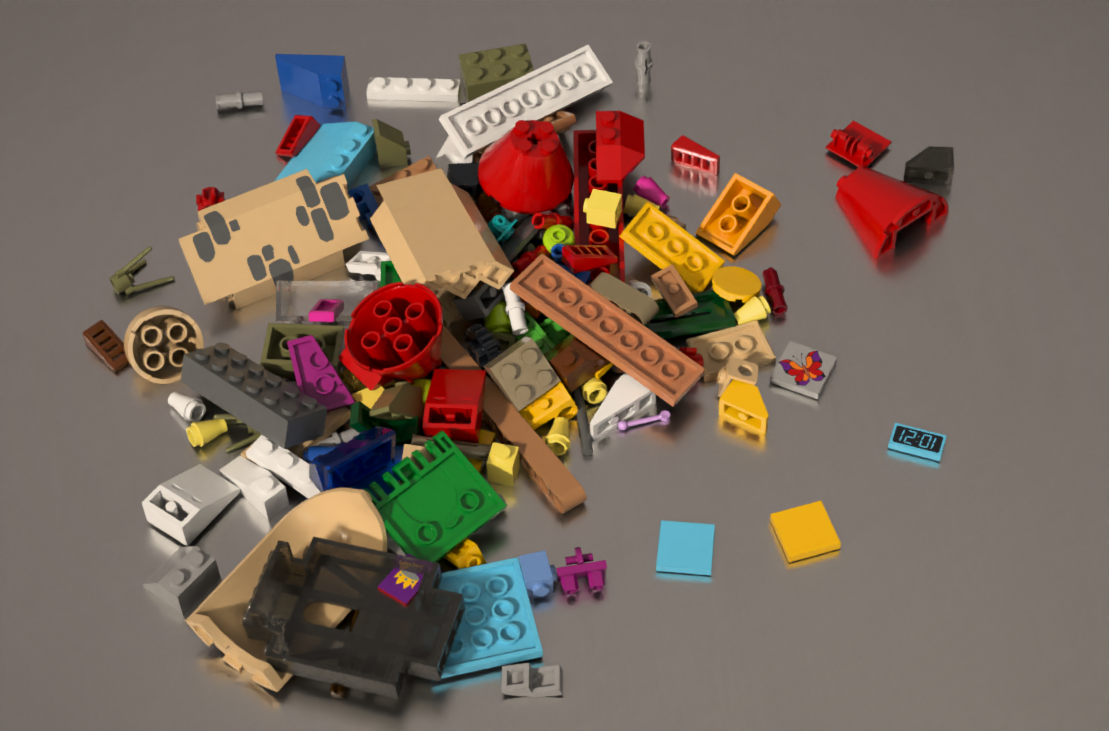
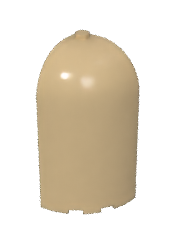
M334 488L316 494L297 505L270 530L185 620L187 624L208 647L213 643L225 654L223 660L238 672L245 669L254 675L252 680L255 683L278 692L293 676L292 674L275 671L271 666L279 645L248 638L277 567L309 574L318 551L384 565L387 553L386 528L380 513L372 503L370 494L363 489ZM339 566L370 589L380 575ZM322 567L313 589L314 591L355 600L363 598V596ZM286 574L282 583L303 588L306 578ZM278 593L269 616L289 621L299 597ZM309 600L300 623L333 631L352 609ZM264 626L261 636L282 640L285 630ZM296 633L286 657L313 653L325 639Z

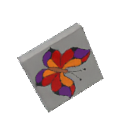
M789 341L770 376V383L818 399L837 363V357Z

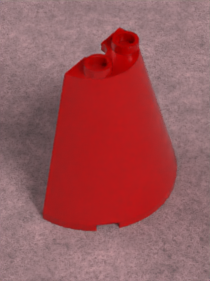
M860 165L848 176H842L836 185L838 187L835 196L836 200L876 260L895 249L897 232L923 215L924 220L932 225L949 212L948 203L942 196L870 169L865 165Z

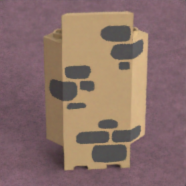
M305 169L197 211L199 222L196 223L198 231L179 238V243L204 304L207 305L225 297L227 302L232 301L236 310L344 267L343 249L366 241L369 237L359 222L358 217L360 214L354 198L348 194L345 175H336L316 183L309 171Z

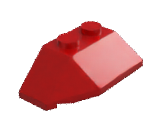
M596 111L597 184L622 183L626 176L645 159L644 120L622 111Z

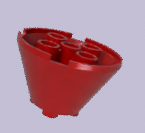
M517 121L512 129L484 151L479 161L478 178L484 192L488 197L492 196L499 201L501 207L516 213L536 214L552 211L565 199L567 200L573 188V169L554 130V126L548 121Z
M403 282L385 285L366 296L352 312L349 328L345 329V347L351 359L362 369L404 379L412 383L414 380L427 376L441 365L443 309L439 299L426 286L415 283V285L403 284Z

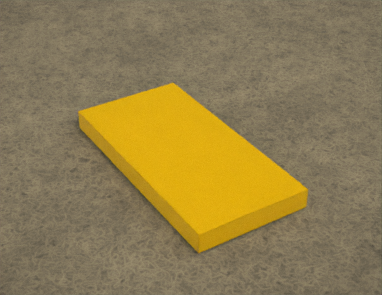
M648 201L619 236L660 269L673 264L691 293L702 292L712 280L714 272L726 262Z

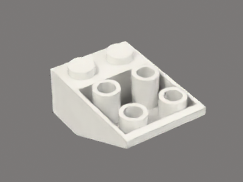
M199 464L161 483L142 502V506L148 522L188 546L241 491L237 486Z

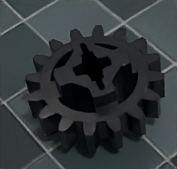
M481 323L474 324L464 332L467 337L464 340L469 355L482 370H485L483 366L502 353L500 342Z

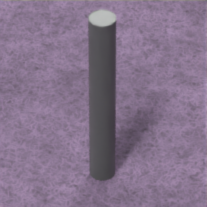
M578 387L573 391V396L578 408L576 415L583 455L590 456L593 454L585 399L583 398L581 388Z

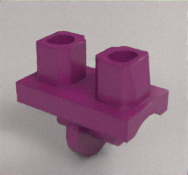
M580 547L574 548L575 556L565 557L566 565L571 566L556 568L557 582H561L565 595L579 592L578 579L588 577L590 590L603 589L605 586L606 560L590 562L593 561L592 553L582 554Z

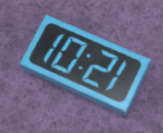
M895 423L888 448L940 461L947 436Z

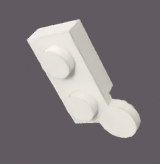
M359 251L346 263V266L351 273L374 274L376 279L380 281L381 261H391L387 253Z

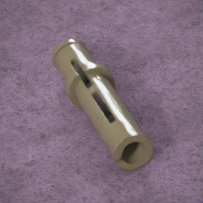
M412 434L411 445L425 447V442L431 440L434 443L432 437ZM452 440L466 458L488 460L492 447L491 444Z

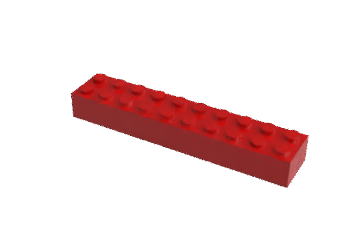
M573 130L575 245H606L618 257L617 263L587 270L591 272L589 284L602 272L608 273L625 283L624 240L619 237L624 231L622 183L597 184L596 130ZM593 189L622 194V212L615 229L587 223V214L583 212L585 199L590 198Z

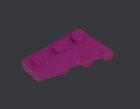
M313 335L287 341L297 386L301 392L327 407V412L356 403Z

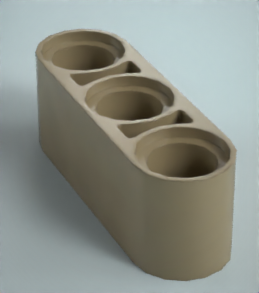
M600 273L588 285L644 326L659 311L657 303L651 297L608 273Z

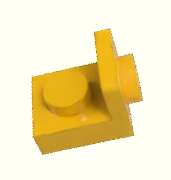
M468 538L443 557L457 566L458 569L487 564L478 545Z

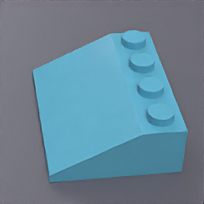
M359 122L320 124L321 126L299 153L292 157L275 181L307 169L316 183L344 174L347 180V190H349L376 153L373 127Z

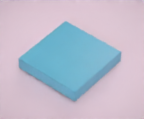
M661 520L656 571L711 575L715 524Z

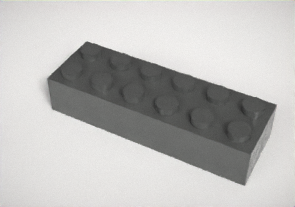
M216 343L214 346L196 349L193 352L184 354L181 374L182 383L283 449L324 435L327 407L301 392L297 387L285 382L281 377L269 372L262 365L253 362L246 355L234 350L230 345Z

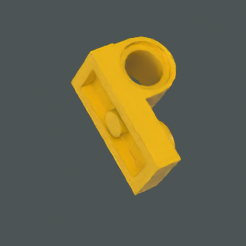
M560 381L518 412L535 430L553 417H564L568 421L577 414L578 408L566 387Z

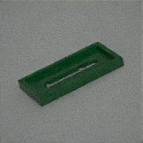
M714 290L693 293L692 295L697 301L698 307L682 316L691 315V312H695V314L710 312V314L653 324L647 323L645 327L662 339L736 327L735 316L728 300L720 297ZM664 299L654 300L659 307V311L652 319L656 321L675 317Z

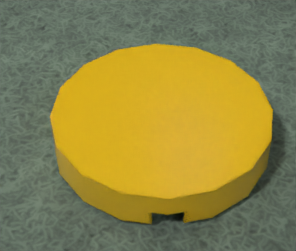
M725 266L717 269L712 278L714 292L728 301L735 302L736 299H742L743 303H747L754 296L758 297L761 291L762 283L759 277L744 268Z

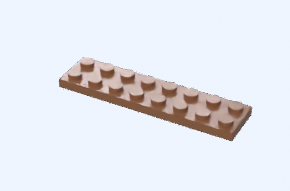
M544 254L537 257L510 284L512 292L673 407L704 374L705 368Z

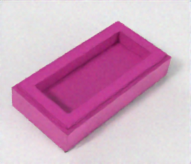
M320 299L309 312V321L334 322L344 310V300Z

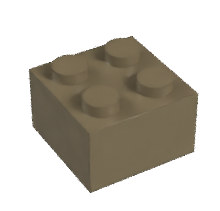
M526 336L483 366L498 389L517 411L526 407L561 381L534 340Z

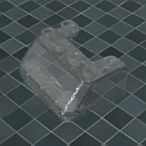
M276 280V321H283V324H303V321H309V312L320 299L344 300V310L335 320L337 321V326H349L354 309L366 296L380 288V281ZM312 321V325H327V322Z

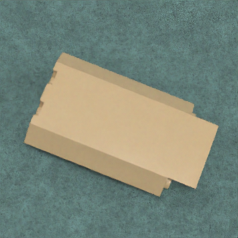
M442 168L376 185L384 201L370 220L403 284H422L429 288L438 299L445 290L466 299L480 280L499 290L514 272L513 267L470 194L450 183Z

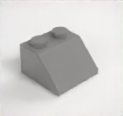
M197 546L180 547L142 585L183 615L221 577L216 559Z

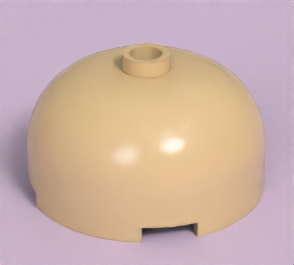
M154 306L142 311L131 321L124 337L125 355L130 365L140 376L158 384H170L181 379L182 371L170 377L157 376L149 371L161 369L164 365V357L175 367H182L184 354L204 347L203 336L197 323L188 314L172 306ZM181 350V356L176 360L172 359L173 353Z

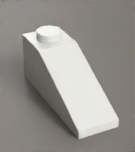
M627 373L623 374L616 380L590 422L591 439L593 441L597 440L618 427V423L621 420L628 421L656 404V394Z
M238 456L219 470L220 474L227 481L240 488V493L267 520H270L289 506L285 486L268 470L248 459Z

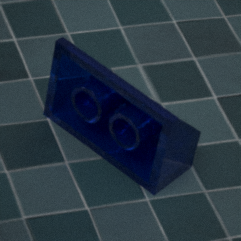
M376 426L369 431H362L356 438L347 443H340L334 450L325 455L315 457L309 463L310 480L320 492L334 488H351L394 464L396 432L393 429Z

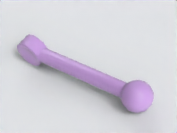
M663 410L660 415L628 422L621 420L618 423V428L626 430L630 426L657 420L667 422L670 420V412Z

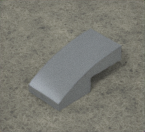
M530 663L502 666L501 692L506 695L525 697L563 695V670L560 665L532 668Z

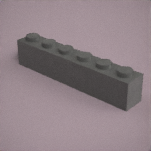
M551 211L540 212V213H542V214H548V213H551ZM530 214L501 245V249L510 264L519 260L525 252H531L540 245H543V236L546 229L534 228L535 225H532L534 214ZM510 276L504 284L513 282L516 278ZM480 280L466 299L456 295L452 301L464 320L483 318L504 297L502 287L498 290Z

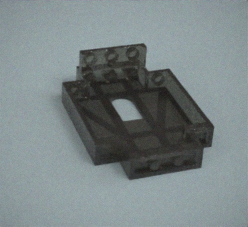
M313 536L310 546H306L303 552V559L294 558L289 543L278 540L275 549L270 551L268 560L258 579V584L253 590L252 598L249 600L248 607L242 617V625L248 638L266 642L263 655L267 663L271 664L275 671L398 699L407 674L436 681L441 680L466 607L463 594L439 589L442 581L439 563ZM393 569L423 575L418 589L419 592L407 606L378 589L379 584ZM316 602L360 611L352 632L309 623L304 618V612L309 605Z

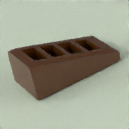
M100 320L83 332L85 344L115 373L129 364L125 355L124 343L103 320ZM120 353H123V355H121L120 357H118V358L115 359L114 361L112 360L114 357H116V356L119 355Z

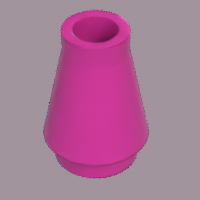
M645 175L637 181L633 189L637 193L636 195L656 205H660L661 209L666 206L670 199L652 177L648 178Z

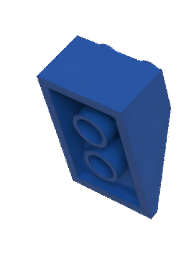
M275 55L281 91L322 108H346L349 83L345 56Z

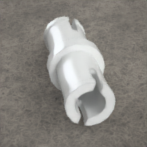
M511 282L506 283L502 286L506 301L505 312L509 315L513 335L525 334L528 332L524 316L525 305L521 302L520 297L510 290Z

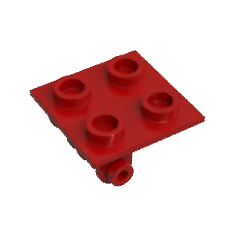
M853 120L843 130L834 129L830 135L833 140L825 148L858 167L860 165L868 167L892 141Z

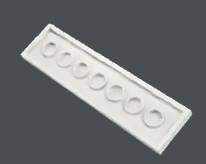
M586 45L441 115L439 120L465 159L493 144L512 129L517 121H540L559 110H563L610 87L613 82L590 46Z

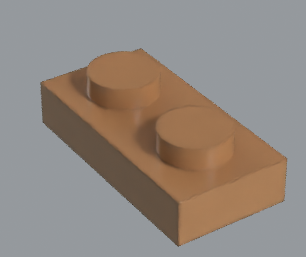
M673 264L651 275L652 282L675 318L698 307L697 301Z

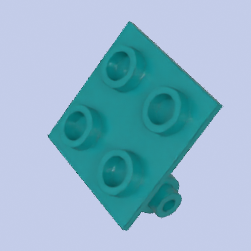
M496 215L487 224L500 246L515 231L512 226L518 220L515 219L510 223L504 216Z

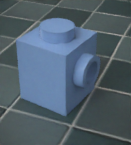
M546 551L519 556V564L528 598L543 597L553 593V581L558 579L555 565H549Z

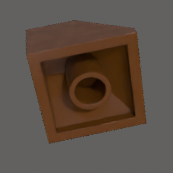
M572 334L544 354L570 393L611 363Z

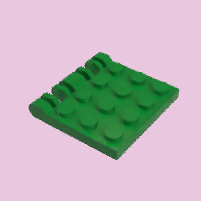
M443 431L432 437L434 443L431 440L424 443L428 453L435 459L433 462L429 463L418 450L411 453L412 458L422 469L421 471L409 457H405L391 468L402 485L389 472L382 475L384 482L393 491L388 496L376 482H372L369 485L371 492L367 488L363 489L372 497V503L383 519L386 532L401 550L430 567L507 507L505 502Z

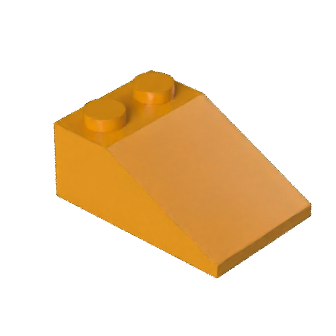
M735 173L695 234L736 256L770 223L780 208L781 203L770 191Z

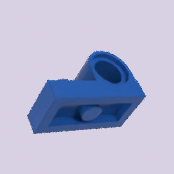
M368 184L348 190V194L354 198L359 211V221L365 219L367 226H372L375 234L378 235L370 218L379 206Z

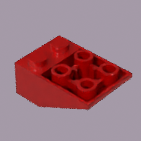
M434 370L424 409L422 428L425 436L433 437L440 431H443L451 440L479 443L486 370Z

